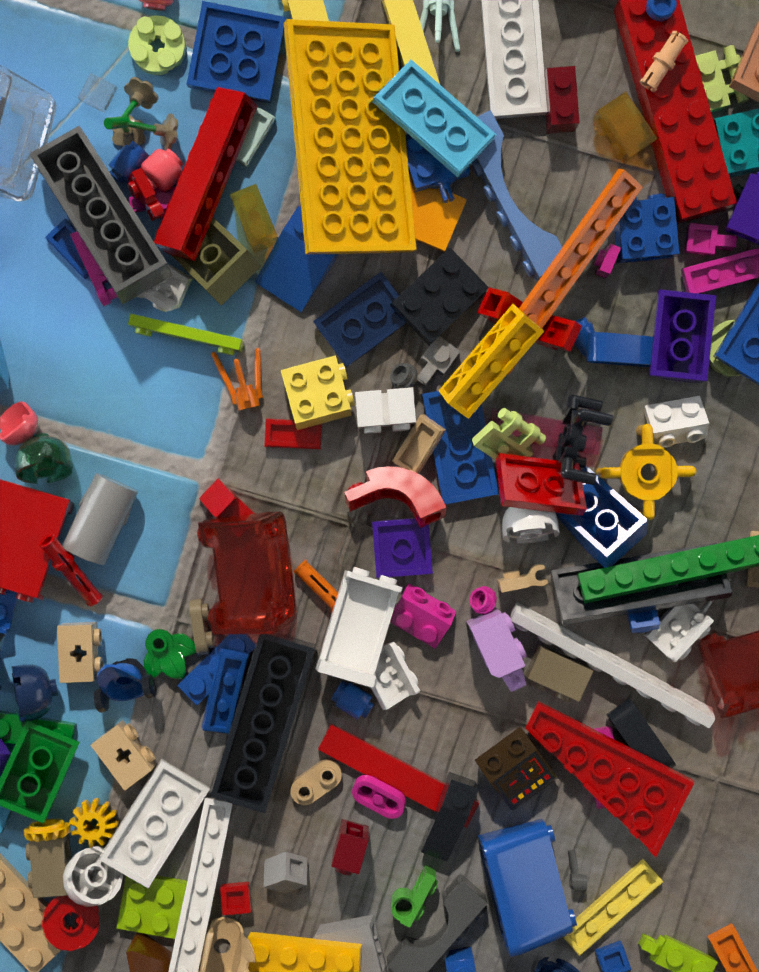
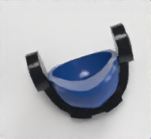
M126 658V660L107 664L99 670L97 674L99 689L94 691L93 696L97 711L102 713L109 709V698L113 701H128L145 695L146 698L150 699L156 696L157 687L153 676L148 673L137 659Z

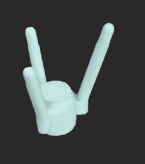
M423 0V11L420 18L422 30H424L430 10V14L435 16V42L439 43L441 40L442 16L446 15L448 11L454 49L456 52H459L460 45L454 14V0Z

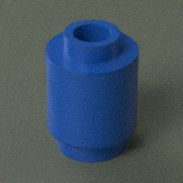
M134 141L129 145L125 144L108 164L111 168L110 174L120 184H123L124 181L129 183L128 178L131 172L141 168L142 163L149 157L148 153Z
M343 680L330 699L336 703L335 706L356 720L360 716L366 718L374 705L370 702L372 698L370 694L353 683L349 682L347 684Z

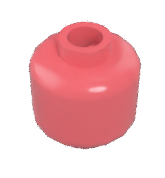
M162 149L155 150L141 165L154 190L158 188L163 192H167L178 182L183 171L182 167L184 166L179 157L170 149L166 151Z

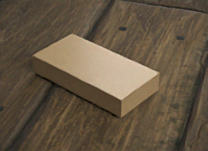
M421 414L392 462L400 468L409 469L419 474L446 429L426 415Z

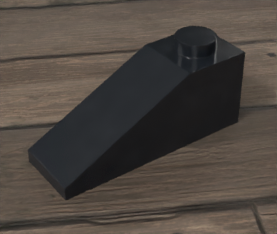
M452 772L448 773L422 845L421 853L448 861L478 791L476 781Z

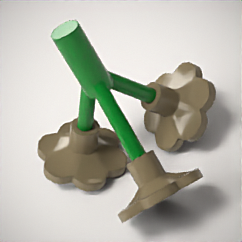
M132 77L129 83H126L124 86V91L129 95L130 105L122 116L105 118L104 126L106 129L113 130L112 140L115 145L123 147L125 144L129 145L132 141L139 146L143 145L146 140L143 134L145 130L153 132V135L161 136L160 143L164 145L165 150H171L172 144L176 142L178 120L174 117V114L169 113L162 124L155 123L154 125L144 124L140 120H135L130 115L135 107L137 108L141 105L145 109H151L153 104L157 103L159 97L153 91L154 88L150 82Z

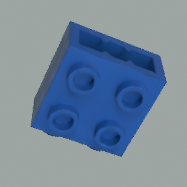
M665 194L650 195L648 200H637L636 197L614 227L616 246L621 247L617 256L618 264L672 259L679 254L674 197L665 198Z

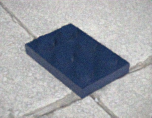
M379 272L313 321L346 368L407 324L390 306L399 295L382 272Z

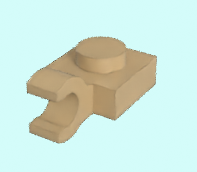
M536 564L530 568L526 575H520L519 571L503 573V578L497 579L499 591L503 593L528 588L529 586H544L548 584L547 579L537 580L535 577V573L538 570L545 569V566Z

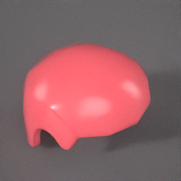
M20 401L13 404L0 417V439L6 445L15 446L25 443L31 439L37 430L38 417L26 402Z

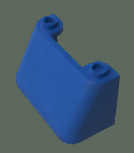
M538 819L477 835L497 905L505 948L510 957L524 954L572 934L573 927L577 926L573 909H568L561 884L551 842H555L552 826H546L543 819Z

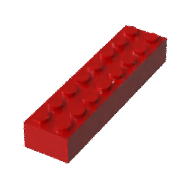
M618 0L613 10L665 194L667 198L674 197L677 224L730 209L737 201L680 1L676 0V9L669 19L655 21L646 12L647 0ZM672 31H677L678 34L681 33L688 39V43L674 61V68L671 71L668 70L657 90L652 92L650 90L651 87L649 90L641 85L640 80L654 62L653 56L655 53L661 51L671 36Z

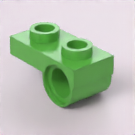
M425 865L412 890L398 888L393 892L391 896V911L401 924L410 928L414 920L418 922L425 909L423 902L427 895L430 897L433 895L438 885L435 869ZM400 900H408L411 903L407 909H400L396 904Z

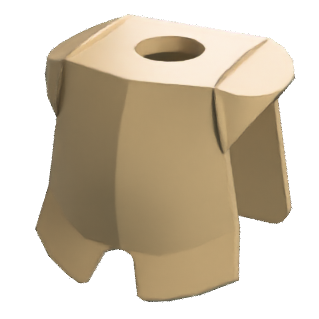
M228 917L212 920L205 935L198 972H249L248 966L250 962L255 963V954L250 940L244 935L240 922ZM218 939H226L230 943V948L225 953H218L214 949V943Z

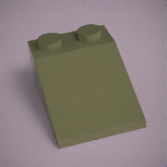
M214 217L195 261L171 255L221 306L261 267L251 253Z

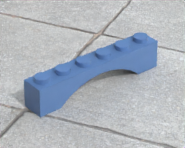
M489 110L477 118L497 135L489 146L473 161L471 167L477 177H482L486 185L483 187V190L488 200L495 202L499 210L496 212V215L501 225L508 227L512 235L509 239L516 252L520 251L525 259L522 264L529 277L533 276L535 281H538L562 249V246L557 236L542 230L529 221L510 197L501 168V147L504 134L492 111Z

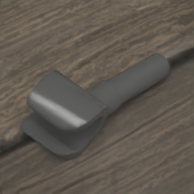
M569 850L571 865L569 883L575 890L586 891L587 875L578 874L575 850Z

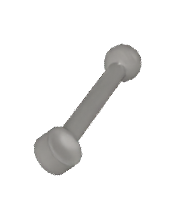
M707 601L699 612L693 614L695 622L700 623L704 620V614L713 601Z

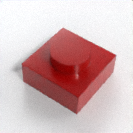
M249 882L221 884L220 892L223 915L251 913Z

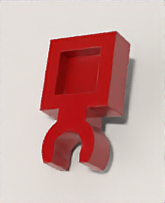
M142 167L131 172L128 178L129 183H127L131 195L134 199L138 198L141 204H144L151 221L161 218L164 210L156 199V193Z

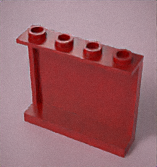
M0 479V594L5 595L8 590L17 593L16 599L33 603L34 598L43 600L44 596L40 594L52 560L39 547V543L49 534H54L56 539L59 540L67 513L71 514L74 503L71 500Z

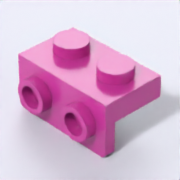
M408 584L394 607L390 623L435 649L450 628L456 611L447 603L427 594L422 588Z

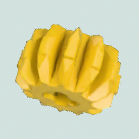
M95 798L92 804L88 800H84L81 803V807H76L73 810L76 817H72L69 820V824L75 826L71 831L72 836L80 834L79 844H83L85 840H88L90 848L94 847L96 842L103 846L106 844L107 838H112L115 833L113 829L117 828L119 821L112 819L117 814V810H107L110 805L109 801L100 806L99 798ZM93 818L98 821L95 827L90 824Z

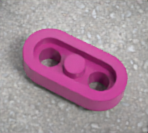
M370 775L359 776L354 782L352 796L358 803L386 818L394 819L403 814L406 798L399 790Z

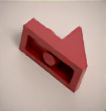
M219 478L199 498L215 518H219L238 537L259 517Z

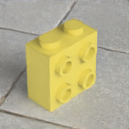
M336 355L281 370L297 430L351 416L350 407L355 406L351 389L345 390L343 380H347L346 370L343 363L338 364Z

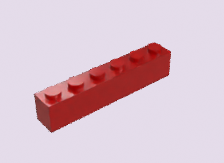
M217 87L209 103L205 118L199 127L198 135L188 154V159L178 179L171 201L167 205L166 213L154 240V243L170 255L192 261L196 260L258 108L245 92Z

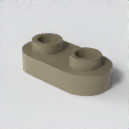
M202 598L190 600V617L196 653L198 656L210 654V648H215L213 631L208 632L207 620L211 619L209 604H204Z

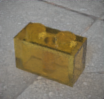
M624 92L597 110L593 117L595 129L601 136L605 135L611 144L609 145L611 153L617 160L621 159L623 164L652 146L658 139L627 92Z
M257 184L230 194L253 252L256 253L275 245L278 236Z

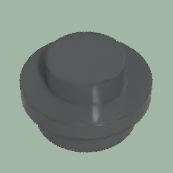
M409 363L397 364L390 374L393 386L396 389L411 388L417 379L416 368Z

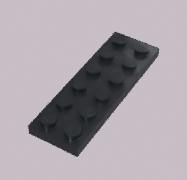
M717 543L621 558L613 566ZM597 562L551 570V579L562 625L731 598L733 593L727 573L584 603L577 578L578 573L604 567Z

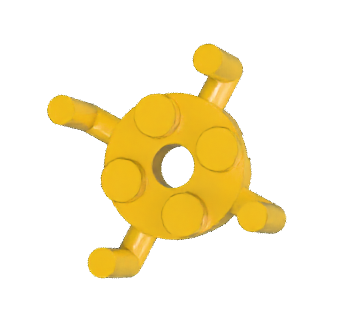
M644 424L636 428V433L642 436V445L635 446L627 451L619 467L598 468L595 474L601 479H620L626 493L636 499L643 500V509H640L639 512L649 521L655 517V500L662 498L673 488L677 477H693L697 471L694 466H677L675 459L668 451L659 445L653 444V427L650 424ZM646 464H650L655 468V476L649 481L641 476V469Z

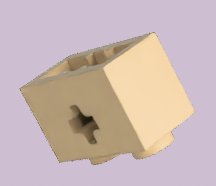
M97 622L63 623L58 625L59 683L94 682L97 680V674L103 667V658L98 657V646L102 644V631L97 629ZM81 647V650L86 651L87 654L82 657L80 653H76V649Z
M122 720L96 739L90 746L125 791L152 771L156 763L154 762L155 756L150 748L147 746L143 747L137 739L139 735L130 723L126 724ZM129 749L131 754L123 757L121 752Z

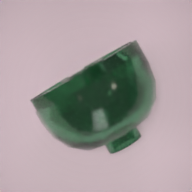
M47 433L33 435L32 438L20 445L15 455L16 477L22 482L38 484L37 479L47 478V483L63 480L72 474L73 460L70 449L63 441L49 436Z

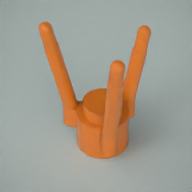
M255 349V389H253L252 384L246 385L240 361L238 359L234 360L240 387L236 388V391L216 352L213 351L211 356L231 395L233 405L237 404L238 410L260 406L259 398H263L261 390L260 349Z

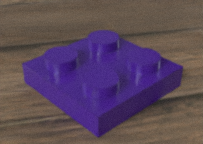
M415 518L372 521L376 578H380L381 575L396 577L433 574L429 524L420 528Z

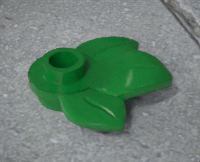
M165 629L153 630L148 634L145 641L148 652L144 658V667L153 678L163 671L170 678L183 679L186 673L184 657L196 653L195 643L189 636L183 633L171 635ZM157 638L164 641L163 648L155 646L154 642Z

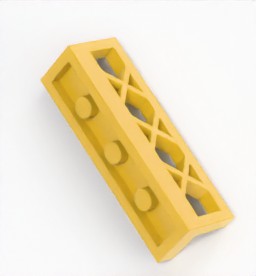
M512 304L439 389L440 394L450 406L469 419L541 336L544 330L527 317L517 306Z

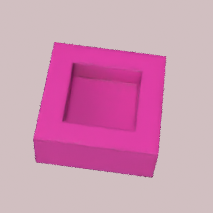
M610 243L605 250L600 249L594 265L598 266L596 275L606 278L611 274L621 247Z

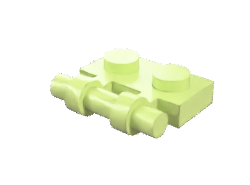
M734 45L723 48L725 59L721 61L718 60L716 50L695 56L711 112L728 108L731 105L729 95L736 94L738 104L749 100L748 96L730 88L724 82L722 71L729 70L732 80L741 59L740 55L736 54Z
M502 408L498 413V417L504 421L500 426L490 421L472 438L473 445L495 460L499 453L531 457L533 451L530 445L533 442L541 445L546 440V436L540 432L539 427L533 423H526L522 420L520 414L516 411L510 412L506 408ZM515 430L522 433L518 438L512 434Z

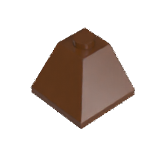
M136 932L126 951L130 972H168L172 952L148 935Z

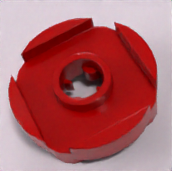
M68 895L56 896L48 903L43 912L41 928L45 939L50 945L59 950L73 951L87 946L95 938L99 930L98 907H85L76 904ZM68 913L69 916L72 913L77 915L75 921L78 925L74 929L71 926L69 930L64 927L66 921L63 918Z

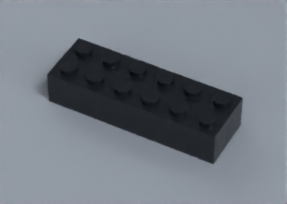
M264 628L260 631L210 797L258 812H266L316 644Z

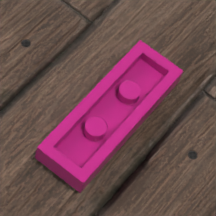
M759 248L681 269L686 292L701 294L759 278Z

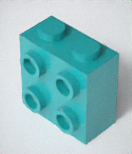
M759 109L715 118L714 124L729 177L759 172Z

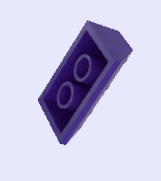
M658 290L649 376L698 384L707 381L716 295Z

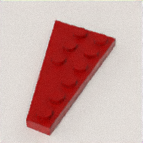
M538 701L525 729L549 752H552L564 764V767L571 774L573 773L583 783V786L614 817H617L636 839H639L657 857L694 785V780Z

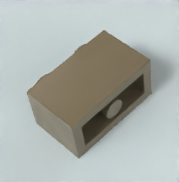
M538 644L524 675L530 679L529 684L542 691L546 687L556 691L554 696L570 703L571 699L580 702L593 670Z
M70 833L63 838L46 842L29 841L26 845V859L31 864V871L28 873V887L33 891V898L67 896L63 884V874L66 865L71 860Z

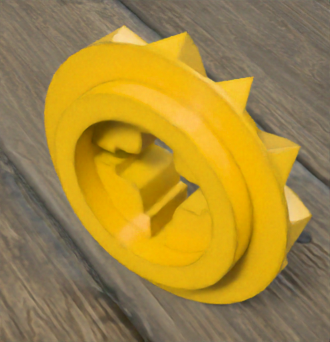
M47 819L44 823L35 821L24 829V837H26V840L35 842L56 840L57 838L65 837L71 832L70 824L64 822L63 819Z

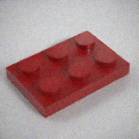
M504 453L498 454L496 467L501 506L581 516L587 510L583 484L563 479L560 474L561 463H558L559 460ZM576 463L573 469L580 470L579 463Z

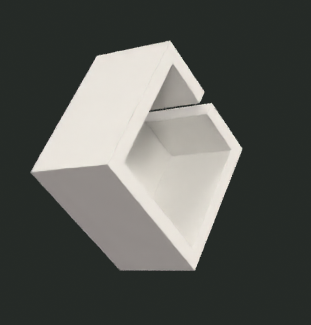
M413 387L388 389L387 393H381V390L355 392L358 429H364V434L381 433V427H392L393 432L407 431L410 429V425L416 423Z

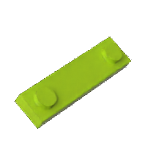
M130 313L128 325L135 328L136 334L151 337L153 332L218 347V353L234 356L235 351L242 353L244 346L242 339Z

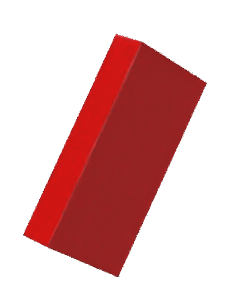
M266 419L264 447L321 449L322 424L297 430L294 420Z

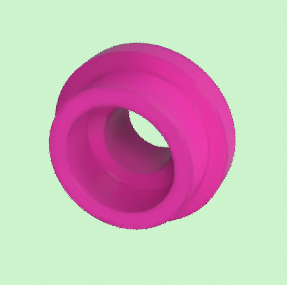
M482 586L476 588L470 595V605L479 614L486 615L490 613L496 605V593L490 587Z

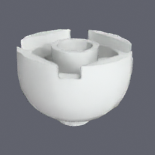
M509 507L502 519L503 540L509 543L510 538H517V544L543 542L549 540L548 534L554 533V536L557 537L560 533L555 512Z
M99 846L86 848L75 854L66 865L63 874L64 889L68 897L76 904L85 907L102 905L114 898L120 890L123 874L99 860L105 848Z

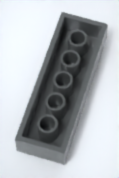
M80 125L30 153L40 174L122 304L172 276L168 263Z

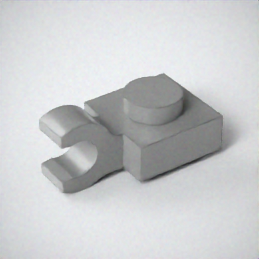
M439 336L421 357L427 364L416 380L425 386L436 370L444 375L460 351Z

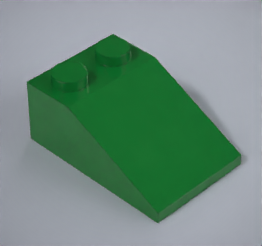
M27 721L0 777V806L44 823L51 812L80 742Z

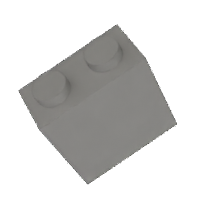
M374 914L321 924L313 937L314 939L362 944L361 972L387 971Z

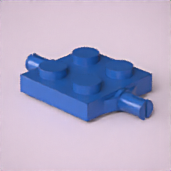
M406 134L408 168L415 192L429 188H439L443 203H448V199L449 202H452L455 198L453 197L450 184L458 179L468 177L470 175L469 167L459 177L455 176L415 139Z

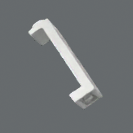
M353 567L352 572L346 570L344 572L315 669L327 675L373 688L376 680L374 674L398 594L401 593L403 587L396 586V579L383 575L380 576L379 580L369 577L370 571Z

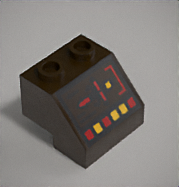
M521 727L475 759V762L512 811L558 779L557 775Z

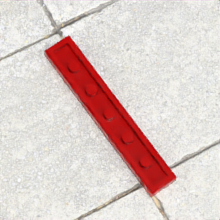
M332 723L330 724L318 747L319 751L365 775L377 778L399 790L406 797L435 811L445 784L444 782ZM476 799L464 825L465 828L468 827L480 804Z

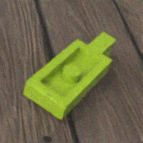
M642 933L638 942L641 949L651 953L649 958L652 961L673 972H713L718 963L716 958L666 934L664 936L659 935L658 939H654Z

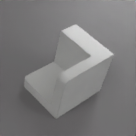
M283 852L266 859L264 862L263 888L288 893L307 886L308 858L290 852Z

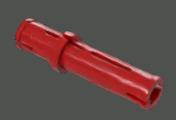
M54 534L44 537L40 541L39 547L52 560L54 569L61 571L72 587L83 598L87 606L92 607L98 604L103 595L76 564L74 555L64 549Z

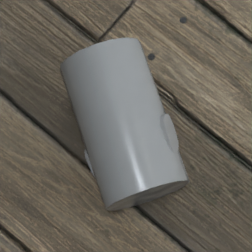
M95 473L89 488L78 504L80 508L62 546L64 549L86 561L105 565L123 525L126 526L138 491L115 479Z

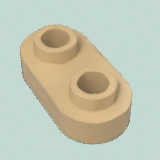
M324 759L298 776L291 786L293 800L300 805H309L332 790L341 781L342 770L340 765L335 760ZM325 771H330L333 777L327 780L323 778L322 774ZM302 787H307L310 793L304 796L300 794L299 790Z

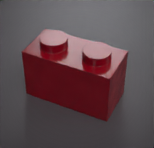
M575 66L547 68L544 73L547 114L545 115L547 134L575 132L580 123Z
M341 819L331 867L336 868L338 873L343 875L360 873L369 841V826Z

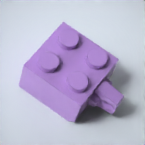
M495 608L486 615L481 614L466 621L491 675L498 678L502 677L511 692L525 686L526 682L522 668L525 667L523 658L527 657L517 637L514 639L511 632L515 631L509 615L506 612L501 613Z

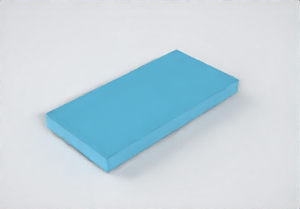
M410 60L378 92L372 101L457 177L473 163L497 135L413 60Z

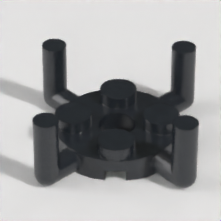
M570 395L568 397L567 411L562 424H565L563 433H559L557 448L552 456L553 460H559L558 463H561L560 474L563 479L590 485L595 484L596 474L573 469V466L576 463H579L580 468H585L587 458L578 456V452H583L586 446L587 436L582 435L587 422L611 426L613 415L600 412L603 404L601 400L578 395Z

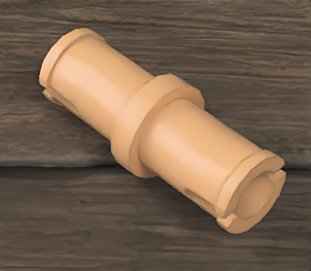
M672 31L671 36L661 51L655 53L653 56L654 62L640 80L641 85L649 90L651 87L650 90L655 92L668 70L671 71L674 68V61L688 43V39L683 34Z

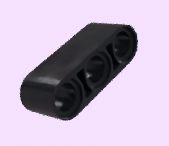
M630 698L606 714L628 747L671 769L676 766L670 754Z

